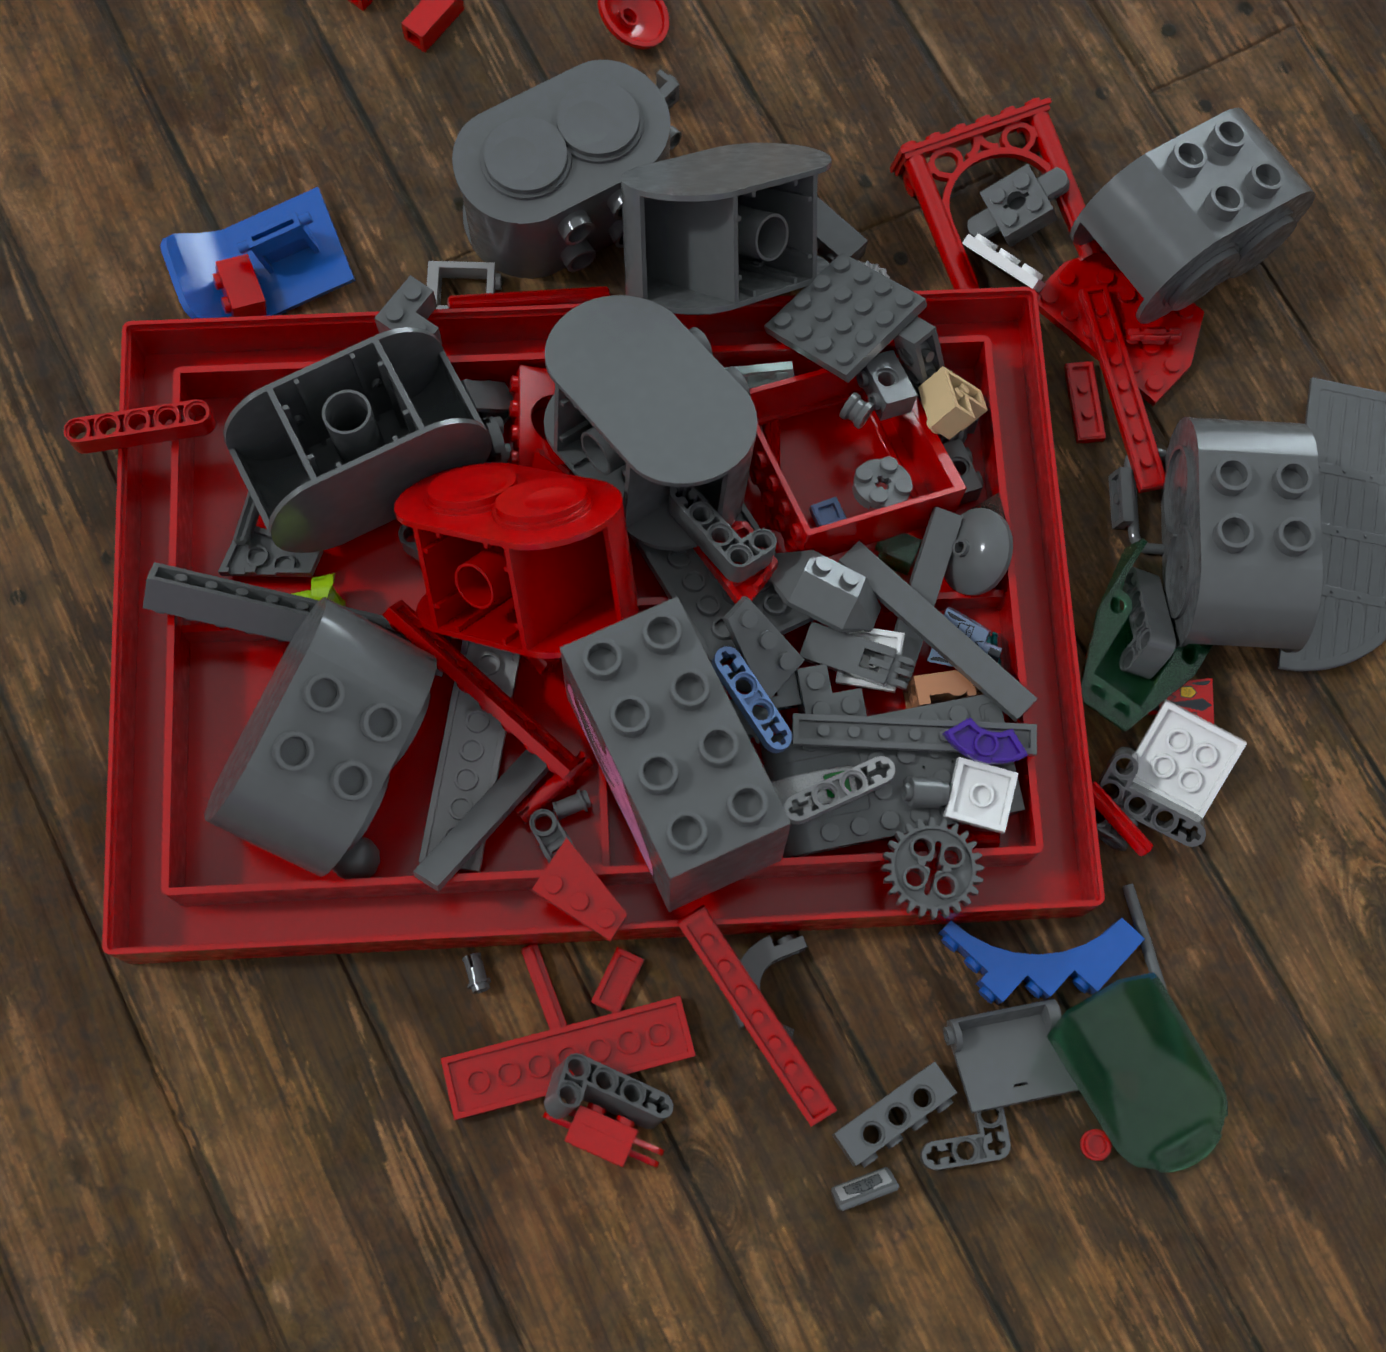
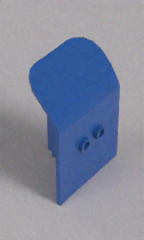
M318 187L225 229L203 233H174L163 238L160 244L161 252L179 302L191 319L231 317L230 313L225 314L221 302V297H224L222 290H216L212 274L216 273V261L248 254L266 300V315L264 316L283 314L355 281Z

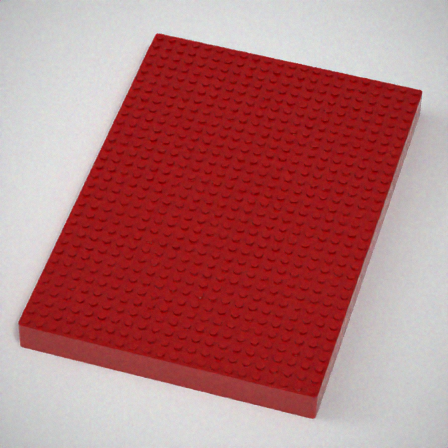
M1003 287L913 291L926 298L927 307L918 317L936 327L945 368L980 389L988 409L978 418L979 421L974 433L967 434V438L963 443L964 447H968L971 451L972 465L976 472H980L984 486L978 500L959 505L955 514L961 515L974 508L993 510L1006 520L1013 538V553L1010 565L1002 580L993 589L981 595H965L952 589L945 578H943L934 607L943 615L948 607L954 608L990 629V636H992L993 632L997 633L998 647L1003 648L1000 655L1001 667L1038 698L1017 722L1002 711L1005 723L1037 724V755L1026 756L1014 762L1025 810L1008 817L1005 832L999 833L1000 845L998 848L972 849V853H982V857L975 861V864L984 866L983 871L975 874L982 878L983 882L972 885L979 891L976 896L967 894L971 903L965 906L959 902L961 911L958 914L949 908L948 918H944L940 911H938L937 917L934 920H931L929 911H926L922 918H918L917 908L907 913L908 903L903 902L897 906L896 902L900 897L899 894H888L891 888L894 887L893 884L883 883V880L890 875L889 872L881 870L883 865L890 863L882 858L885 852H893L887 846L889 841L899 843L896 838L801 857L783 858L782 856V860L669 912L567 698L562 660L560 659L559 663L549 673L541 676L521 655L513 701L574 756L583 751L587 755L586 759L589 757L594 764L574 781V786L565 788L542 809H547L556 816L578 853L628 914V917L612 940L686 937L677 921L703 904L723 935L948 924L950 921L954 923L1073 918L1083 917L1103 903L1105 894L1038 298L1034 288ZM774 296L740 308L715 314L685 315L673 313L688 330L696 327L705 334L711 345L712 355L724 368L793 361L795 376L824 369L766 334L764 325L795 296ZM580 304L435 309L427 320L439 328L442 347L460 381L470 379L505 382L509 389L511 375H516L520 365L546 368L545 346L551 330L566 313ZM380 311L128 321L122 327L119 411L197 399L208 404L216 419L214 430L204 436L118 449L102 948L105 953L127 964L608 941L532 892V888L549 863L530 828V820L525 824L514 811L509 814L486 840L480 873L458 870L439 892L414 877L413 871L420 864L419 857L454 686V680L446 673H443L442 677L434 676L430 688V702L424 719L410 746L399 762L390 770L389 783L382 802L369 827L363 834V837L373 841L380 854V863L376 873L369 878L343 879L337 876L333 870L320 877L205 821L206 808L216 782L290 642L278 641L274 638L258 634H248L244 631L228 627H217L214 624L197 620L191 621L184 617L167 613L161 614L143 608L146 581L153 563H161L289 594L311 590V580L313 577L336 573L333 586L339 596L345 600V607L383 615L389 606L401 599L416 612L419 601L426 594L420 561L404 551L398 536V531L403 524L397 519L342 545L323 550L324 553L313 577L220 576L218 573L233 541V536L248 494V489L224 441L223 430L228 416L244 398L254 391L379 334L375 317ZM892 340L880 353L889 350H894L897 356L894 340ZM846 402L779 420L780 469L810 529L817 527L809 511L810 506L833 497H837L846 518L877 510L871 506L867 509L855 499L852 491L856 469L863 463L873 459H882L889 456L876 431L871 417H869L861 429L854 427L851 420H844L839 417ZM544 409L533 413L531 421L536 432L547 440L544 432V415L546 411ZM205 414L198 415L194 421L202 420ZM511 417L505 423L502 435L504 443H509L511 450H513V442H509L510 426L513 425V417ZM176 419L168 420L165 425H171ZM146 423L139 424L135 430L142 429ZM760 425L759 427L763 433V425ZM749 475L744 504L760 529H766L765 507L761 501V492L758 486L752 483ZM879 482L876 486H882L886 490L888 485ZM259 514L256 526L267 529ZM927 527L866 545V547L909 584L911 578L909 571L915 566ZM770 530L774 533L777 540L775 552L786 553L781 533ZM628 535L640 613L669 599ZM409 536L406 541L416 542L415 536ZM848 551L829 556L828 558L839 562ZM878 600L881 610L874 628L894 631L898 617ZM817 620L812 621V622H815V623L824 625V624H822L821 622H819V621H817ZM811 622L783 635L799 654ZM451 639L450 644L460 652L463 640ZM923 640L912 677L956 669L952 666L927 661L932 647ZM733 660L726 661L721 665H728L731 668L730 664ZM804 661L797 669L816 665ZM828 669L832 693L861 688L836 684L837 672ZM723 686L729 700H731L732 697L730 696L726 688ZM896 687L895 693L862 688L867 716L906 709L903 690ZM737 690L741 694H749L747 692ZM798 707L778 711L785 719L791 731L793 713H799ZM508 732L506 733L498 779L526 750L524 743L514 734ZM752 737L750 742L764 767L760 744H757L755 738ZM549 771L520 804L555 774ZM576 790H580V792L586 790L592 807L587 808V812L582 810L559 820L552 802H557L577 794ZM546 816L540 817L536 822V829L541 832L548 831L552 826V819ZM969 824L958 826V831L994 832ZM913 847L917 855H928L929 850L927 847ZM935 847L933 860L928 866H925L930 868V874L924 889V894L926 895L930 893L933 875L940 871L935 869L937 856L940 852V848ZM944 852V858L947 863L951 865L958 864L959 858L955 852ZM909 872L906 874V880L910 885H921V878L917 873ZM944 880L937 881V889L941 894H951V886L948 882Z

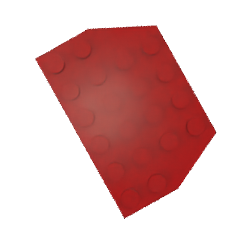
M1106 252L1093 254L1082 261L1078 257L1064 262L1044 282L1046 284L1042 290L1037 292L1039 312L1098 360L1078 293L1081 288L1107 284L1141 396L1153 407L1189 370L1192 364L1204 311L1195 303H1192L1181 310H1173L1151 323L1141 324L1136 319V313L1144 298ZM1129 327H1139L1140 330H1143V327H1165L1166 330H1169V327H1176L1181 329L1182 337L1179 344H1167V341L1164 344H1141V341H1138V344H1128L1126 342V331Z

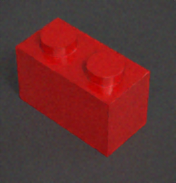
M248 254L216 261V273L212 274L216 290H222L224 297H221V302L225 314L230 313L231 317L266 315V300Z

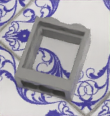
M428 261L427 287L434 291L437 303L436 309H448V305H440L442 278L487 279L486 293H496V290H501V273H496L494 262Z

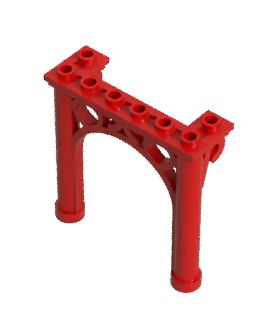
M1050 97L1042 100L1040 98L1031 99L1019 108H1015V106L1008 107L1002 110L999 115L993 117L984 115L978 118L975 123L967 126L965 123L958 124L951 128L950 132L944 134L935 132L927 136L924 141L918 143L915 140L909 141L900 147L889 169L891 173L895 172L896 176L903 174V182L908 194L911 197L916 195L953 289L980 288L950 213V194L954 183L970 167L989 159L1013 158L1031 164L1042 174L1056 167L1063 169L1069 179L1070 187L1065 194L1056 198L1069 233L1078 215L1086 206L1048 113L1050 110L1049 105L1052 102ZM1016 131L1018 134L1024 133L1026 146L1023 149L1013 147L1009 144L1007 135ZM1002 132L999 143H991L984 139ZM971 143V151L965 155V161L963 162L962 154L955 148ZM1040 152L1042 158L1036 155L1035 153ZM943 156H949L954 159L956 168L953 173L941 172L936 168L935 160ZM934 179L946 182L942 197H940ZM1095 239L1084 245H1076L1074 243L1081 261L1093 254L1105 253Z

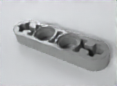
M875 757L791 795L785 801L784 809L792 824H804L887 786L894 779L895 765L887 757ZM876 765H880L882 768L888 767L886 778H882L880 774L875 775L870 780L872 785H868L867 778L862 771L867 770V776L876 772ZM852 776L858 777L862 781L861 789L855 792L847 790L844 784L845 780ZM822 789H829L833 792L835 798L830 804H821L817 800V793ZM811 795L812 803L817 810L812 811V807L809 805L803 809L802 816L798 817L797 813H790L793 803L797 802L799 806H803L808 803L807 796Z

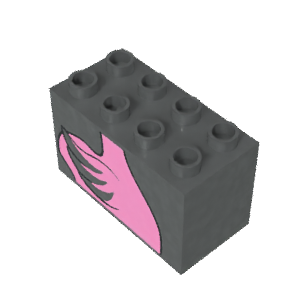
M678 596L560 647L567 698L669 912L782 860L791 821Z

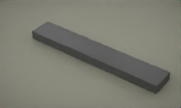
M939 507L932 509L909 581V585L932 606H935L952 553V546L963 516ZM897 618L894 631L905 633L902 656L917 662L923 639ZM902 665L901 668L911 671L913 675L915 667ZM898 676V680L905 681L906 683L911 680V678Z
M526 749L413 871L414 877L439 892L550 771L546 763L536 754H532Z

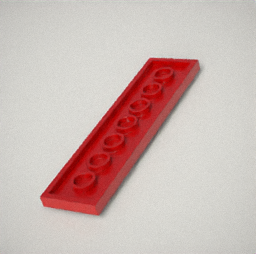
M681 996L441 1058L454 1120L546 1097L553 1071L573 1053L582 1054L625 1075L696 1057Z

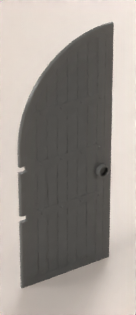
M1313 377L1309 382L1305 424L1311 429L1318 450L1323 585L1318 616L1306 645L1296 653H1286L1279 648L1277 668L1290 671H1319L1343 666L1369 654L1386 640V393Z

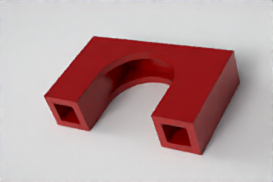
M374 0L347 1L364 11ZM421 0L401 23L404 39L423 52H426L464 10L463 0Z
M520 365L516 375H511L509 392L513 393V400H511L509 406V417H513V425L510 426L509 442H513V450L510 451L508 463L532 467L534 453L539 448L546 452L545 456L559 466L561 464L569 470L571 475H574L553 451L548 441L536 432L531 421L533 413L547 408L550 399L555 393V383L550 378L546 368Z

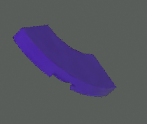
M971 717L943 733L945 739L959 753L980 763L992 765L1008 764L1028 756L1013 729L1004 732H990L979 727Z

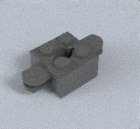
M1026 164L979 192L987 208L968 220L967 227L969 233L974 238L979 233L988 239L1001 231L1008 246L1012 247L1058 220L1050 202L1069 190L1070 183L1067 174L1063 169L1056 167L1036 178L1029 164Z

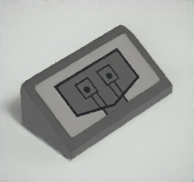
M883 1167L833 1186L831 1193L837 1209L844 1211L894 1192L900 1187L890 1169Z

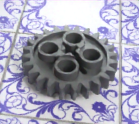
M931 817L927 826H925L920 818L916 821V829L907 823L904 827L906 835L900 831L895 833V838L899 843L895 841L888 842L887 846L893 852H885L882 857L890 862L881 867L882 871L890 873L883 880V883L893 884L894 887L891 888L888 894L894 895L898 893L900 897L896 905L907 902V913L917 908L918 918H922L926 911H929L931 920L936 919L938 911L941 912L944 918H948L949 908L958 914L961 911L959 902L968 906L971 901L967 894L971 896L978 894L979 891L972 885L983 882L982 878L975 875L984 870V866L975 864V861L982 857V853H972V849L977 845V842L967 844L965 840L969 832H964L961 835L957 834L959 826L957 823L950 830L947 828V819H943L940 825L936 826L934 817ZM918 842L925 844L929 850L928 855H917L913 849L914 844ZM939 842L941 848L937 856L935 869L940 871L933 875L930 893L926 895L924 894V889L928 881L930 868L925 866H928L933 860L935 844ZM944 852H955L959 858L958 864L951 865L947 863L944 858ZM909 872L917 873L921 878V885H910L906 880V874ZM944 880L948 882L951 886V894H941L937 889V881Z

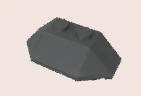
M814 550L776 553L775 557L778 560V567L768 582L772 583L775 591L787 606L840 633L863 630L865 632L872 631L881 606L867 577Z

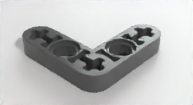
M1004 1108L996 1109L998 1117L992 1124L986 1123L982 1119L981 1112L974 1113L978 1134L926 1143L920 1151L922 1164L930 1170H940L1005 1158L1011 1148ZM1000 1126L1001 1132H995L997 1142L1003 1143V1148H1000L998 1150L999 1154L995 1155L994 1150L988 1149V1144L992 1143V1134H984V1128L992 1129ZM965 1141L972 1145L973 1155L970 1159L963 1160L958 1156L957 1146L960 1142ZM946 1143H950V1154L954 1163H949L950 1156L939 1158L937 1165H934L933 1160L927 1159V1154L931 1152L932 1146L935 1147L936 1151L940 1152L948 1150Z

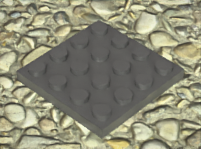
M841 252L817 275L809 286L804 287L767 322L764 328L766 334L849 383L927 307L926 298Z

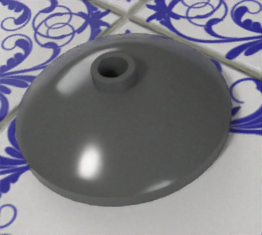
M974 508L961 514L963 519L956 540L953 543L952 553L944 575L946 582L952 589L971 596L981 595L990 591L1002 580L1008 570L1013 553L1012 533L1006 520L993 510Z

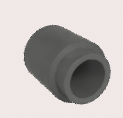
M909 777L908 782L903 783L902 799L907 801L910 808H940L941 805L946 806L949 802L948 781H942L941 778Z

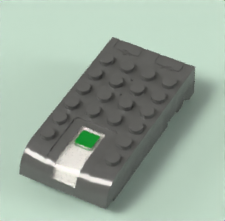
M984 694L867 716L964 721L971 717L973 721L1005 723L1002 710ZM780 733L772 736L771 741L781 744V740L784 737ZM761 741L759 743L765 771L783 807L785 801L791 795L875 757H887L895 765L894 779L887 786L804 824L796 825L791 823L783 858L801 857L895 838L897 831L906 835L905 825L909 823L916 829V821L920 818L924 825L927 826L929 819L934 817L936 826H939L943 819H947L943 818L945 806L941 805L940 808H910L907 801L902 799L903 783H907L909 777L941 778L942 781H948L950 788L957 758L962 757L972 760L961 753L791 746V744L783 752L772 753L763 746ZM1014 762L1000 765L987 764L1016 772ZM876 765V772L867 776V770L862 771L867 778L868 785H872L870 780L875 775L880 774L882 778H886L888 767L882 768L880 765ZM849 777L844 782L847 790L852 792L858 791L862 787V781L858 777ZM1018 778L1009 816L1025 810ZM829 789L820 790L816 796L817 800L825 805L833 802L835 798L833 792ZM811 795L807 796L808 803L803 806H799L797 802L793 803L790 813H797L798 817L802 816L803 809L811 805L812 811L817 810L812 803ZM947 819V827H952L956 823L958 825L965 824Z

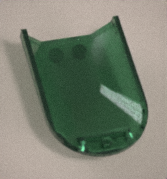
M1154 972L1118 979L1068 1009L1046 1036L1110 1142L1128 1162L1139 1168L1145 1167L1158 1170L1159 1172L1179 1171L1204 1159L1220 1141L1225 1117H1228L1226 1092L1179 1010Z

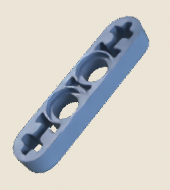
M725 646L720 648L712 659V666L718 678L763 746L772 753L783 752L792 741L790 728L740 653L733 647ZM722 655L726 659L732 658L731 668L728 665L722 666L720 664V661L723 659ZM738 669H740L741 672L737 673L732 678V680H730L728 676H730L733 671L735 673ZM737 680L748 681L751 685V692L746 695L739 693L735 687ZM755 705L764 706L768 711L767 719H756L752 713L753 707ZM771 720H774L775 723L771 726V729L768 727L764 731L762 727L768 725ZM773 732L776 735L780 733L783 735L784 738L781 740V744L771 741L774 735Z

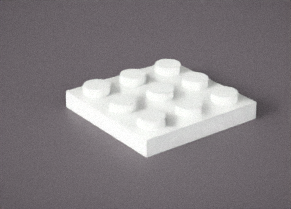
M977 233L975 238L968 234L962 242L963 245L1030 288H1034L1037 292H1040L1046 283L1041 281L1044 275L1025 263L1022 268L1018 265L1021 262L1019 259L1002 248L999 252H996L995 250L998 246Z
M1165 699L1135 751L1138 755L1139 764L1138 772L1133 782L1198 814L1203 819L1247 742ZM1131 760L1128 763L1126 769L1130 768L1133 765V762Z

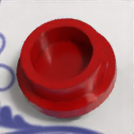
M1091 1129L1082 1135L1080 1149L1086 1158L1100 1161L1110 1154L1112 1149L1111 1139L1104 1131Z

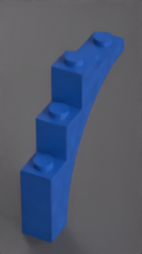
M1123 918L1114 922L1099 937L1085 945L1063 952L1048 954L1015 953L991 946L971 936L953 921H950L939 932L943 937L941 939L942 943L950 951L955 952L957 950L965 958L964 963L970 970L976 974L980 972L983 975L976 983L980 988L978 992L987 1002L991 1004L995 1002L997 1005L1004 1002L1022 981L1027 983L1025 988L1038 999L1042 997L1045 1000L1051 997L1069 976L1073 978L1072 983L1078 990L1092 995L1099 991L1145 939Z

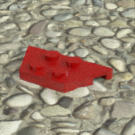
M735 521L731 525V528L741 539L754 531L747 521ZM698 546L693 548L735 604L742 596L748 597L753 601L778 567V560L773 556L772 562L753 576L742 582H732L719 571ZM733 562L735 564L742 565V563L740 562Z

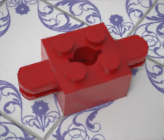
M590 1102L587 1107L579 1105L577 1111L573 1110L569 1114V1116L574 1118L572 1123L564 1119L553 1118L547 1112H544L542 1116L546 1120L569 1129L564 1140L566 1143L622 1168L625 1167L629 1156L652 1167L658 1168L660 1162L632 1150L633 1145L659 1156H663L665 1151L637 1138L639 1132L634 1129L635 1122L620 1115H617L616 1120L605 1116L606 1109Z

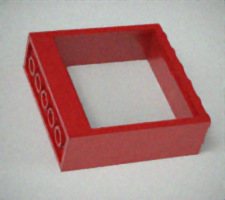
M826 369L750 388V397L757 413V432L749 475L752 483L757 485L761 492L763 506L769 509L773 517L772 521L776 532H780L784 539L786 552L814 550L829 557L849 551L858 541L866 546L925 528L928 525L934 507H939L953 513L956 512L967 488L938 434L933 433L927 426V416L918 397L910 413L881 421L875 411L870 416L889 456L895 458L898 464L909 473L913 484L910 494L912 499L810 529L759 426L768 422H774L775 420L786 419L846 402L854 392L860 394L861 399L865 402H868V397L864 389L859 387L856 376L848 383Z

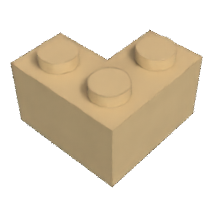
M944 366L918 387L921 397L920 403L927 416V426L933 433L941 434L949 440L958 432L966 429L988 410L982 391Z

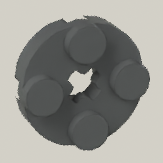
M500 416L481 418L492 438V449L486 463H508L511 446L509 443H504L502 435L504 433V424Z
M887 456L882 459L869 460L860 465L854 475L852 491L855 499L863 507L869 509L871 506L875 509H880L907 501L913 484L909 473L898 464V461L893 457ZM881 482L885 483L888 486L885 490L882 486L877 487L876 485L877 483Z

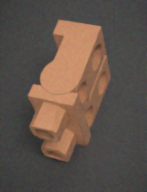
M958 670L913 676L908 682L907 689H902L906 709L983 695Z

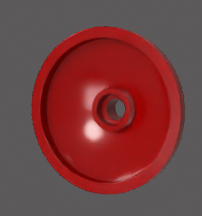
M597 0L598 10L605 26L622 43L636 49H650L657 46L667 35L669 15L663 0Z

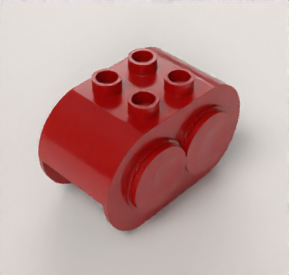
M479 463L448 469L428 476L407 488L395 502L394 511L397 520L403 525L413 528L426 588V594L419 601L416 613L418 621L429 631L528 657L554 659L561 658L560 647L639 613L622 494L614 485L608 482L511 463Z

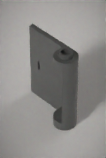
M1055 999L947 1021V1027H943L944 1040L948 1046L951 1045L971 1114L1068 1094L1079 1090L1059 1032L1062 1028V1015Z

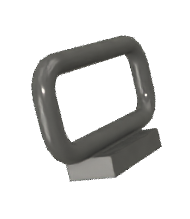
M1158 448L1161 461L1164 463L1167 451ZM1126 455L1124 467H1119L1109 475L1112 529L1128 527L1130 543L1136 550L1145 554L1163 555L1164 544L1147 543L1140 537L1137 485L1128 456Z

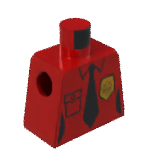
M1213 678L1167 683L1159 690V698L1146 697L1144 699L1143 711L1145 715H1157L1165 699L1214 724Z

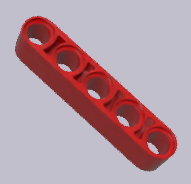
M195 399L70 419L65 424L63 432L66 439L77 452L88 454L204 436L214 430L216 419L205 401ZM205 414L202 420L194 421L198 415ZM176 419L171 425H165L168 420ZM146 423L142 429L135 430L139 424ZM116 428L112 434L106 435L109 429ZM86 432L83 438L76 439L80 433Z

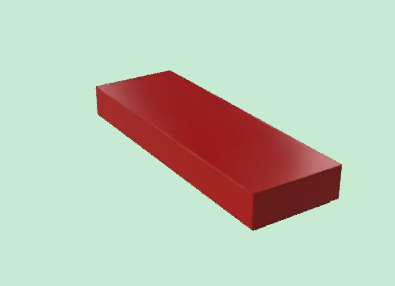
M1093 361L1066 363L1064 371L1076 444L1104 441L1106 434Z

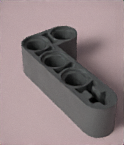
M695 486L670 487L668 512L729 581H745L772 562L777 543L773 532L767 529H757L741 539ZM733 562H740L742 563V565H738Z
M1129 567L1123 575L1121 586L1134 639L1122 652L1119 665L1122 671L1151 679L1172 656L1176 646V638L1160 577L1135 567Z
M1120 747L1115 750L1103 770L1098 784L1101 787L1108 783L1118 786L1119 790L1116 793L1108 795L1121 810L1133 819L1186 846L1196 847L1201 845L1206 837L1205 822L1202 817L1133 782L1138 772L1139 761L1137 753L1128 747ZM1121 758H1129L1133 765L1128 769H1123L1116 762ZM1134 797H1140L1146 803L1144 806L1136 808L1129 801ZM1161 811H1168L1173 817L1168 821H1161L1157 818V814ZM1193 826L1197 827V832L1192 831L1190 834H1188L1186 831V828L1191 829Z
M578 1053L569 1055L555 1068L544 1100L546 1112L556 1119L565 1118L584 1100L600 1106L616 1116L620 1115L635 1122L636 1125L646 1129H654L673 1112L672 1100L664 1092Z

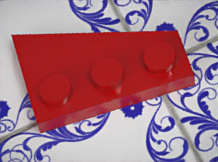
M566 838L532 888V892L611 942L628 917V914Z

